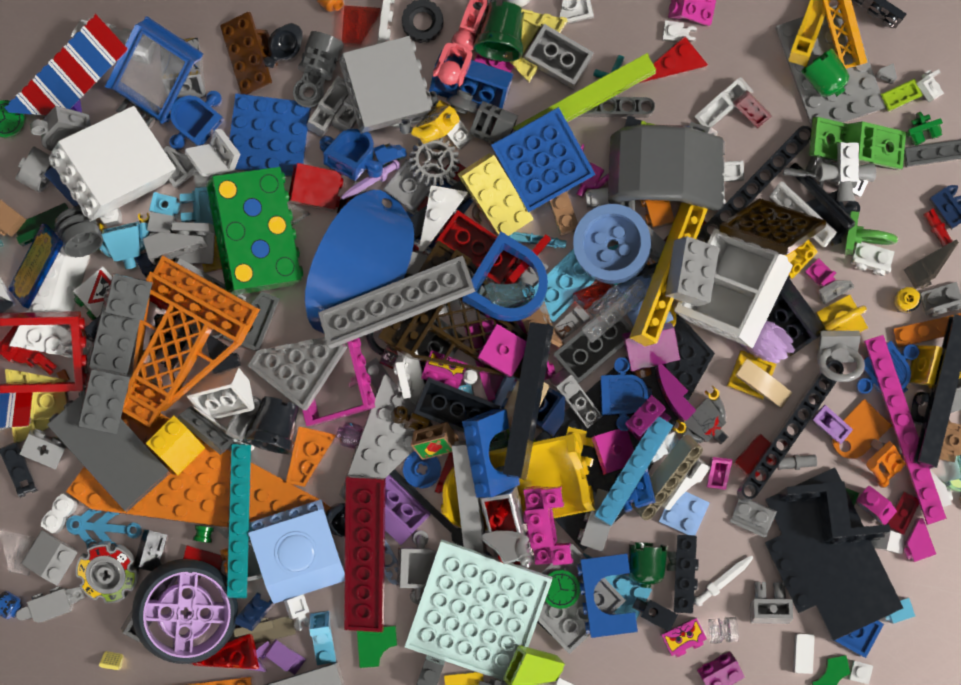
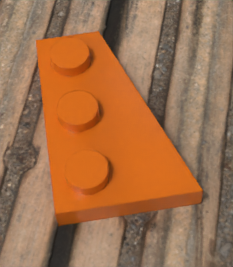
M299 426L286 483L305 487L336 435Z

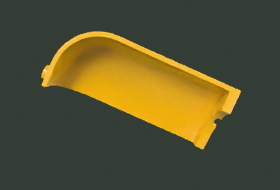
M574 434L533 442L527 479L522 480L519 478L520 485L517 486L519 496L521 497L523 513L526 510L524 489L530 486H562L561 493L564 506L552 508L554 518L595 510L592 486H588L586 475L589 474L586 460H581L579 454L581 447ZM507 448L489 451V459L494 469L504 466ZM453 468L444 483L441 512L452 524L461 528L455 469ZM483 514L484 528L486 531L488 530L485 516Z

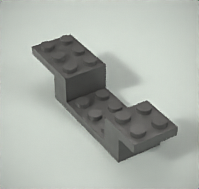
M113 273L110 288L105 292L84 382L86 391L78 421L79 427L117 434L130 380L128 369L140 320L144 321L152 287L151 281Z

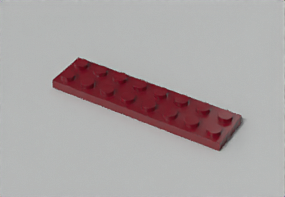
M346 477L344 630L384 631L386 478Z

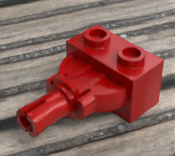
M13 326L0 342V354L12 363L27 364L31 368L35 366L33 364L35 363L51 375L54 371L48 366L56 370L58 365L54 364L42 353L36 350L9 346L18 326Z

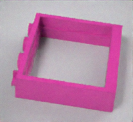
M360 338L347 343L363 404L319 417L314 398L309 408L302 410L306 426H316L376 408L375 395L371 392L370 388L371 379L365 368L366 360L360 349Z

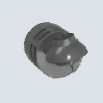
M310 32L305 52L302 54L301 63L298 65V69L304 72L302 79L297 81L293 88L294 99L299 105L308 108L314 107L323 98L325 80L331 81L332 73L337 66L336 62L339 60L344 47V43L341 40L322 32ZM306 90L314 91L311 97L304 96Z
M457 90L456 94L446 99L456 111L464 114L470 111L476 114L469 133L474 137L493 144L511 134L514 130L513 127L516 125L518 115L484 101L481 104L472 101L473 95L462 90ZM495 117H496V118H497V121H496V123H495V126H494V128H493V131L490 132V129H491V127H492V125H493V122H494V120H495Z

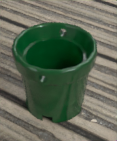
M497 1L488 3L480 33L475 38L473 44L474 50L479 55L495 61L510 62L520 59L523 55L521 39L524 11L521 13L522 8L506 1L502 2V6H496Z

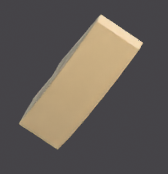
M748 359L743 362L735 374L738 379L749 385L751 389L781 409L792 395L789 389Z

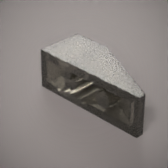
M957 239L904 269L915 289L921 287L923 290L932 284L931 280L936 278L959 243Z

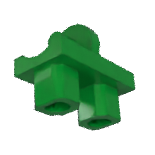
M917 112L916 119L911 120L913 126L917 124L919 126L909 129L906 132L907 138L911 137L916 146L926 141L923 135L925 131H929L931 139L941 137L942 130L940 125L943 124L941 118L926 123V121L931 120L930 115L923 116L922 112Z

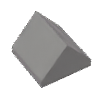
M894 63L881 68L875 76L893 84L897 79Z

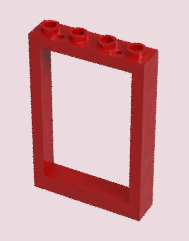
M81 311L0 313V326L71 324L75 382L0 384V393L84 391L87 355H84L83 348H86V336H82V329L85 328V319L81 317Z

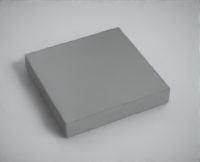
M406 159L383 190L414 213L429 194L432 182H429L428 186H425V180L419 183V176L413 177L414 171L409 170L412 164H409Z

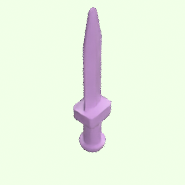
M393 160L385 166L380 177L372 178L368 176L352 186L341 199L358 194L378 180L381 182L385 181L388 173L400 168L399 161Z

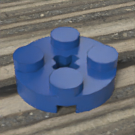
M416 451L409 454L403 465V475L406 481L416 488L424 489L433 486L441 474V464L437 457L422 460ZM419 464L427 466L428 469L425 470L426 474L422 475L421 472L417 473V469H419Z

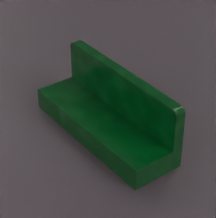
M62 203L27 219L16 232L18 243L21 246H26L34 242L40 233L44 234L47 232L50 235L57 232L54 225L55 220L62 212L69 209L67 204Z

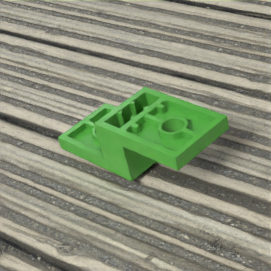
M813 117L809 155L815 157L820 155L821 158L838 162V143H859V164L874 163L875 165L900 170L903 169L906 132L863 121L847 124L821 117ZM827 135L830 137V143H829V144L827 143V140H826ZM886 144L889 145V151H888V152H887V150H886Z

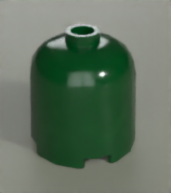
M648 542L629 543L628 562L630 573L628 574L630 579L640 583L642 588H651V584L660 583L665 575L668 546L661 544L660 547H653V543Z

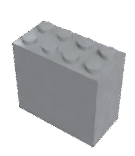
M410 36L342 54L339 63L360 134L402 123L403 119L414 120L425 117L430 112L432 100L426 94L427 83L425 78L421 77V63L419 59H416L414 53L416 52V46L414 41H411Z

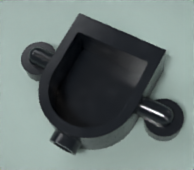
M838 190L829 193L830 197L850 217L852 211L860 212V204L858 202L849 201L844 206L843 202L836 201ZM817 199L805 202L837 232L829 242L831 246L842 243L841 237L844 236L847 229Z

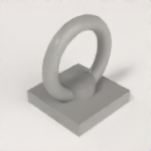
M821 331L817 361L820 371L827 378L838 382H849L862 375L865 362L858 353L861 337L860 331ZM833 360H838L841 363L856 362L857 368L849 374H838L831 371L826 363Z

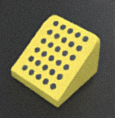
M106 651L99 666L119 670L122 667L124 656L123 654Z

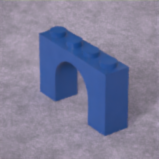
M489 410L462 421L476 498H492L520 485L519 478L503 475L504 466L494 469L489 459V445L492 438L497 433L510 428L507 410Z
M627 553L580 559L581 564H577L578 575L583 577V583H580L581 595H585L586 600L585 603H582L583 613L588 615V622H585L586 634H590L591 638L638 632L635 612L607 614L602 612L594 601V589L601 579L607 576L630 573Z

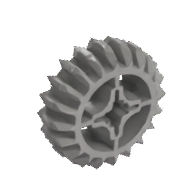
M442 137L439 141L434 140L425 144L419 140L418 146L413 145V151L409 153L411 158L408 159V163L412 164L409 170L414 171L413 177L419 176V183L425 180V186H428L429 182H432L433 186H436V182L443 186L444 181L449 183L450 177H455V172H458L459 169L457 166L460 163V160L457 159L459 153L453 152L455 146L449 147V140L443 143ZM431 149H437L440 152H434ZM421 153L425 154L426 159L423 166L419 164ZM445 157L449 160V167L446 171L443 169L442 164ZM431 159L438 160L437 164L430 163ZM428 171H435L437 174H430Z

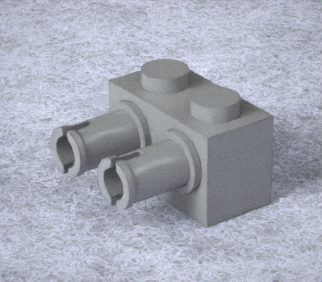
M760 582L754 583L755 599L750 603V622L789 624L793 620L792 599H786L784 583H773L774 599H767L766 582H762V584Z

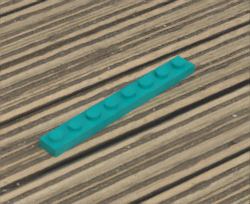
M232 444L227 598H247L251 445Z

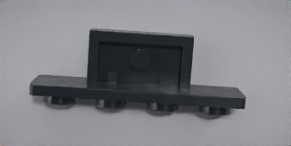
M677 535L673 607L675 613H693L694 590H697L698 587L695 571H698L699 559H696L697 536Z

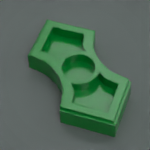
M847 655L827 658L824 674L819 679L812 681V685H837L843 677L850 675Z

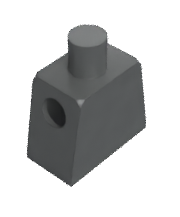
M427 655L417 685H437L445 661Z

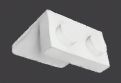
M222 129L214 131L210 144L190 147L185 150L186 156L203 177L234 171L240 157L239 151Z

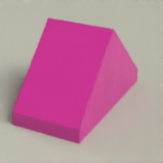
M710 458L709 466L711 468L708 471V488L726 490L732 459Z

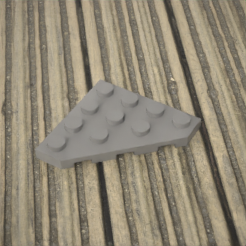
M326 337L261 349L257 350L248 367L302 410H307L344 354L347 346L341 344L330 349Z

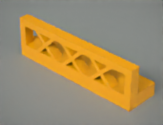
M822 0L835 52L845 68L868 63L852 1L837 0L838 5L836 9H833L829 6L828 0ZM836 15L841 17L843 20V24L840 28L835 26L833 23V19ZM841 33L847 36L848 39L845 47L838 42V37ZM845 52L852 55L854 63L844 64L843 56Z

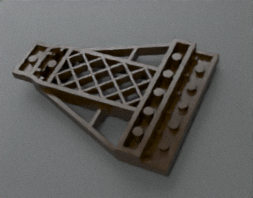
M438 240L418 273L460 256L464 257L467 268L473 274L476 273L477 268L471 258L457 249L454 251ZM484 280L482 286L485 290L482 296L485 297L488 293L495 304L505 307L487 281ZM463 297L455 299L459 300L461 310L452 312L448 302L446 303L448 313L439 314L445 304L383 328L377 337L410 359L510 378L477 358L479 353L476 351H481L483 347L474 349L472 338L482 337L483 345H485V335H490L492 331L484 333L482 322L490 320L492 321L493 329L498 324L527 341L528 335L523 332L516 321L506 322L495 319L463 302ZM464 304H466L470 308L465 309ZM475 310L477 320L468 322L466 312ZM462 313L464 323L455 325L453 314ZM480 314L485 316L486 318L481 319ZM449 316L451 326L442 328L439 317ZM478 323L481 334L471 336L469 325ZM465 326L467 337L458 338L456 328ZM452 329L454 337L446 333L444 330ZM428 331L433 332L450 344L443 359L421 356L415 353ZM468 339L470 347L460 341ZM453 348H458L483 364L484 368L447 361V358ZM523 358L511 377L518 381L520 380Z

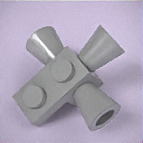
M838 143V162L831 163V165L818 162L815 168V177L818 182L831 179V182H840L836 201H855L852 182H859V179L873 182L876 178V166L874 163L859 166V143Z

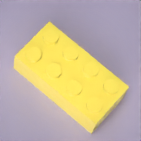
M488 153L458 173L461 181L497 237L500 232L509 236L534 220L493 154Z

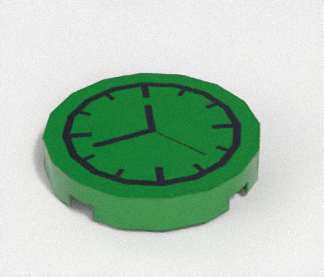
M9 100L0 101L1 138L16 136L21 132L25 124V114L9 113L4 108L9 105Z
M556 570L548 574V576L553 578L545 601L551 607L557 609H564L574 605L580 594V584L577 578L571 572L565 570Z

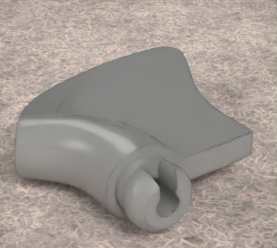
M494 531L482 535V541L498 553L503 564L520 561L522 565L530 563L531 559L526 548L529 541L527 536L514 531Z

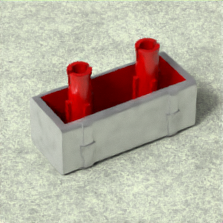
M517 486L492 498H480L488 533L494 531H514L526 536L528 530L523 520L521 497L519 496ZM528 542L526 545L529 557L531 559L530 563H525V565H522L520 561L512 562L513 564L525 568L530 567L534 560V554L530 542ZM493 549L494 557L502 562L498 553Z

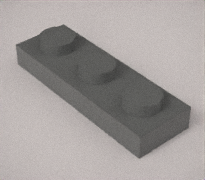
M192 406L179 414L177 418L220 455L234 443L232 438Z

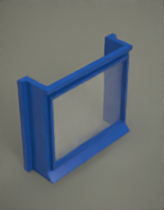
M146 16L143 21L135 24L125 44L128 50L117 61L105 87L114 90L163 124L171 120L169 112L193 65L202 59L204 53Z

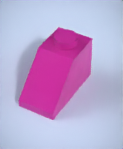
M917 518L904 543L906 547L904 548L905 556L911 562L936 555L924 519Z

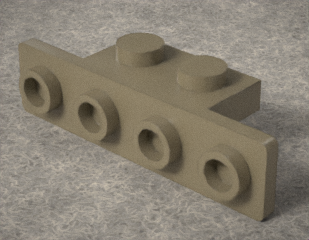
M286 616L268 621V617L259 622L253 631L238 625V628L234 629L228 642L247 634H251L254 637L255 644L295 635L294 620Z

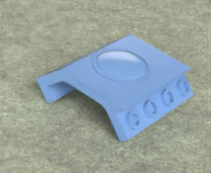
M322 500L249 522L248 534L273 604L345 581L344 565L340 561Z

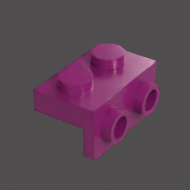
M730 651L697 669L705 685H733L745 678L737 660Z

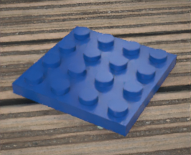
M235 93L229 139L240 153L235 170L246 172L280 167L281 172H284L285 176L292 177L293 166L296 163L304 164L308 134L307 122L310 118L311 107H303L295 100Z
M559 107L491 144L528 212L596 175Z

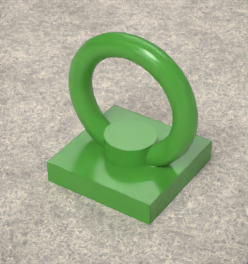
M851 212V218L855 221V226L848 231L845 255L853 256L854 243L861 244L862 241L881 245H893L898 242V237L894 234L857 226L859 212Z

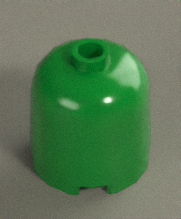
M833 48L813 60L812 64L801 70L806 79L821 96L829 97L835 94L837 97L846 90L844 86L849 81V73Z

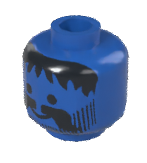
M9 591L2 592L0 594V616L7 620L12 617L15 618L17 610L22 608V604H20L21 599Z

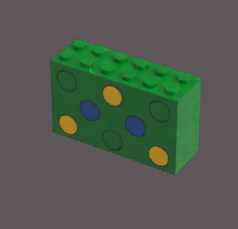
M280 167L212 176L206 183L225 288L234 295L290 287L302 280L303 268L299 266L298 261L300 252L299 248L295 246L294 241L296 239V231L292 228V211L288 209L287 204L289 202V195L285 191L283 184L285 183V174L281 172Z

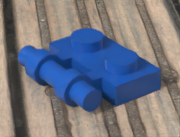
M648 468L624 505L625 512L632 511V502L635 503L637 508L656 502Z

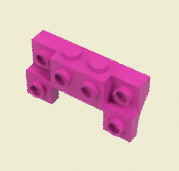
M530 486L524 489L526 510L523 513V520L528 527L526 536L529 538L528 542H530L531 548H533L535 565L573 563L570 550L571 544L556 543L557 535L552 508L564 506L561 493L562 486Z

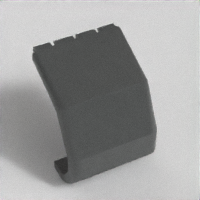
M641 124L625 126L619 129L610 137L609 204L625 206V201L666 200L681 201L713 211L722 209L724 199L722 194L724 192V176L722 174L724 173L725 158L723 157L725 155V141L720 136L679 125Z

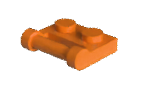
M890 441L866 463L867 468L873 472L877 478V484L881 488L887 487L889 480L906 465L895 445ZM880 462L885 469L883 473L879 469Z

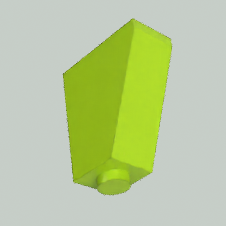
M518 645L503 680L507 685H537L558 680L563 672L565 663L555 654Z

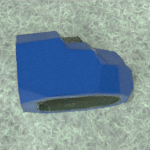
M389 143L374 148L376 158L383 167L390 164L393 160L400 161L407 157L406 149L401 145Z

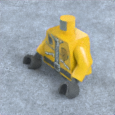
M431 91L430 94L432 107H436L414 128L411 127L409 119H403V124H399L402 134L411 133V135L420 138L423 144L446 136L459 122L456 110L444 101H439L434 91Z

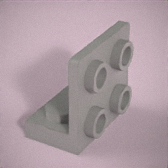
M172 222L171 230L177 232V234L201 236L208 245L205 248L176 257L175 262H177L178 258H181L190 264H213L214 225L210 223Z
M957 282L920 293L926 315L932 314V317L948 312L947 309L949 308L950 311L961 309V294Z

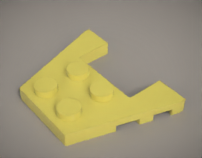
M522 9L521 13L524 11L521 39L523 55L541 26L546 24L561 33L568 21L567 18ZM522 57L516 61H510L522 77L530 83L538 70V66Z
M5 369L6 383L66 382L65 379ZM33 392L30 414L31 424L28 427H12L13 441L20 443L26 440L31 429H39L41 431L48 429L49 419L56 413L60 414L64 410L63 407L68 403L67 392Z

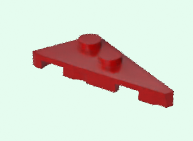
M247 634L228 642L213 656L192 664L205 667L259 669L254 637L251 634Z

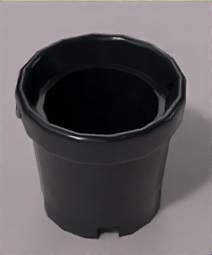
M264 396L252 427L247 430L244 441L267 451L292 454L294 447L292 439L299 407L291 402H288V404L282 402V399Z

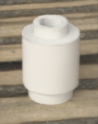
M608 188L591 189L590 192H585L587 207L596 208L609 204Z

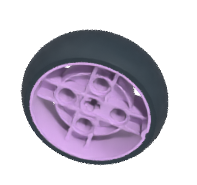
M194 559L173 560L155 568L141 582L132 606L133 626L140 642L158 658L176 664L196 663L216 654L225 646L233 634L236 626L235 620L238 616L237 598H227L226 576L214 566ZM178 575L177 584L169 587L159 600H149L154 590L161 583ZM198 575L210 580L217 587L223 602H213L210 594L204 588L197 585ZM190 588L192 590L191 594L183 596V589ZM163 607H170L171 610L167 615L160 613ZM184 607H187L189 612H186V615H183L181 610H184ZM203 608H209L210 610L206 616H201L200 611ZM147 621H157L162 631L173 638V647L157 640L151 633ZM211 623H220L218 629L209 639L193 647V639L205 633ZM188 627L189 630L185 635L179 634L180 628Z

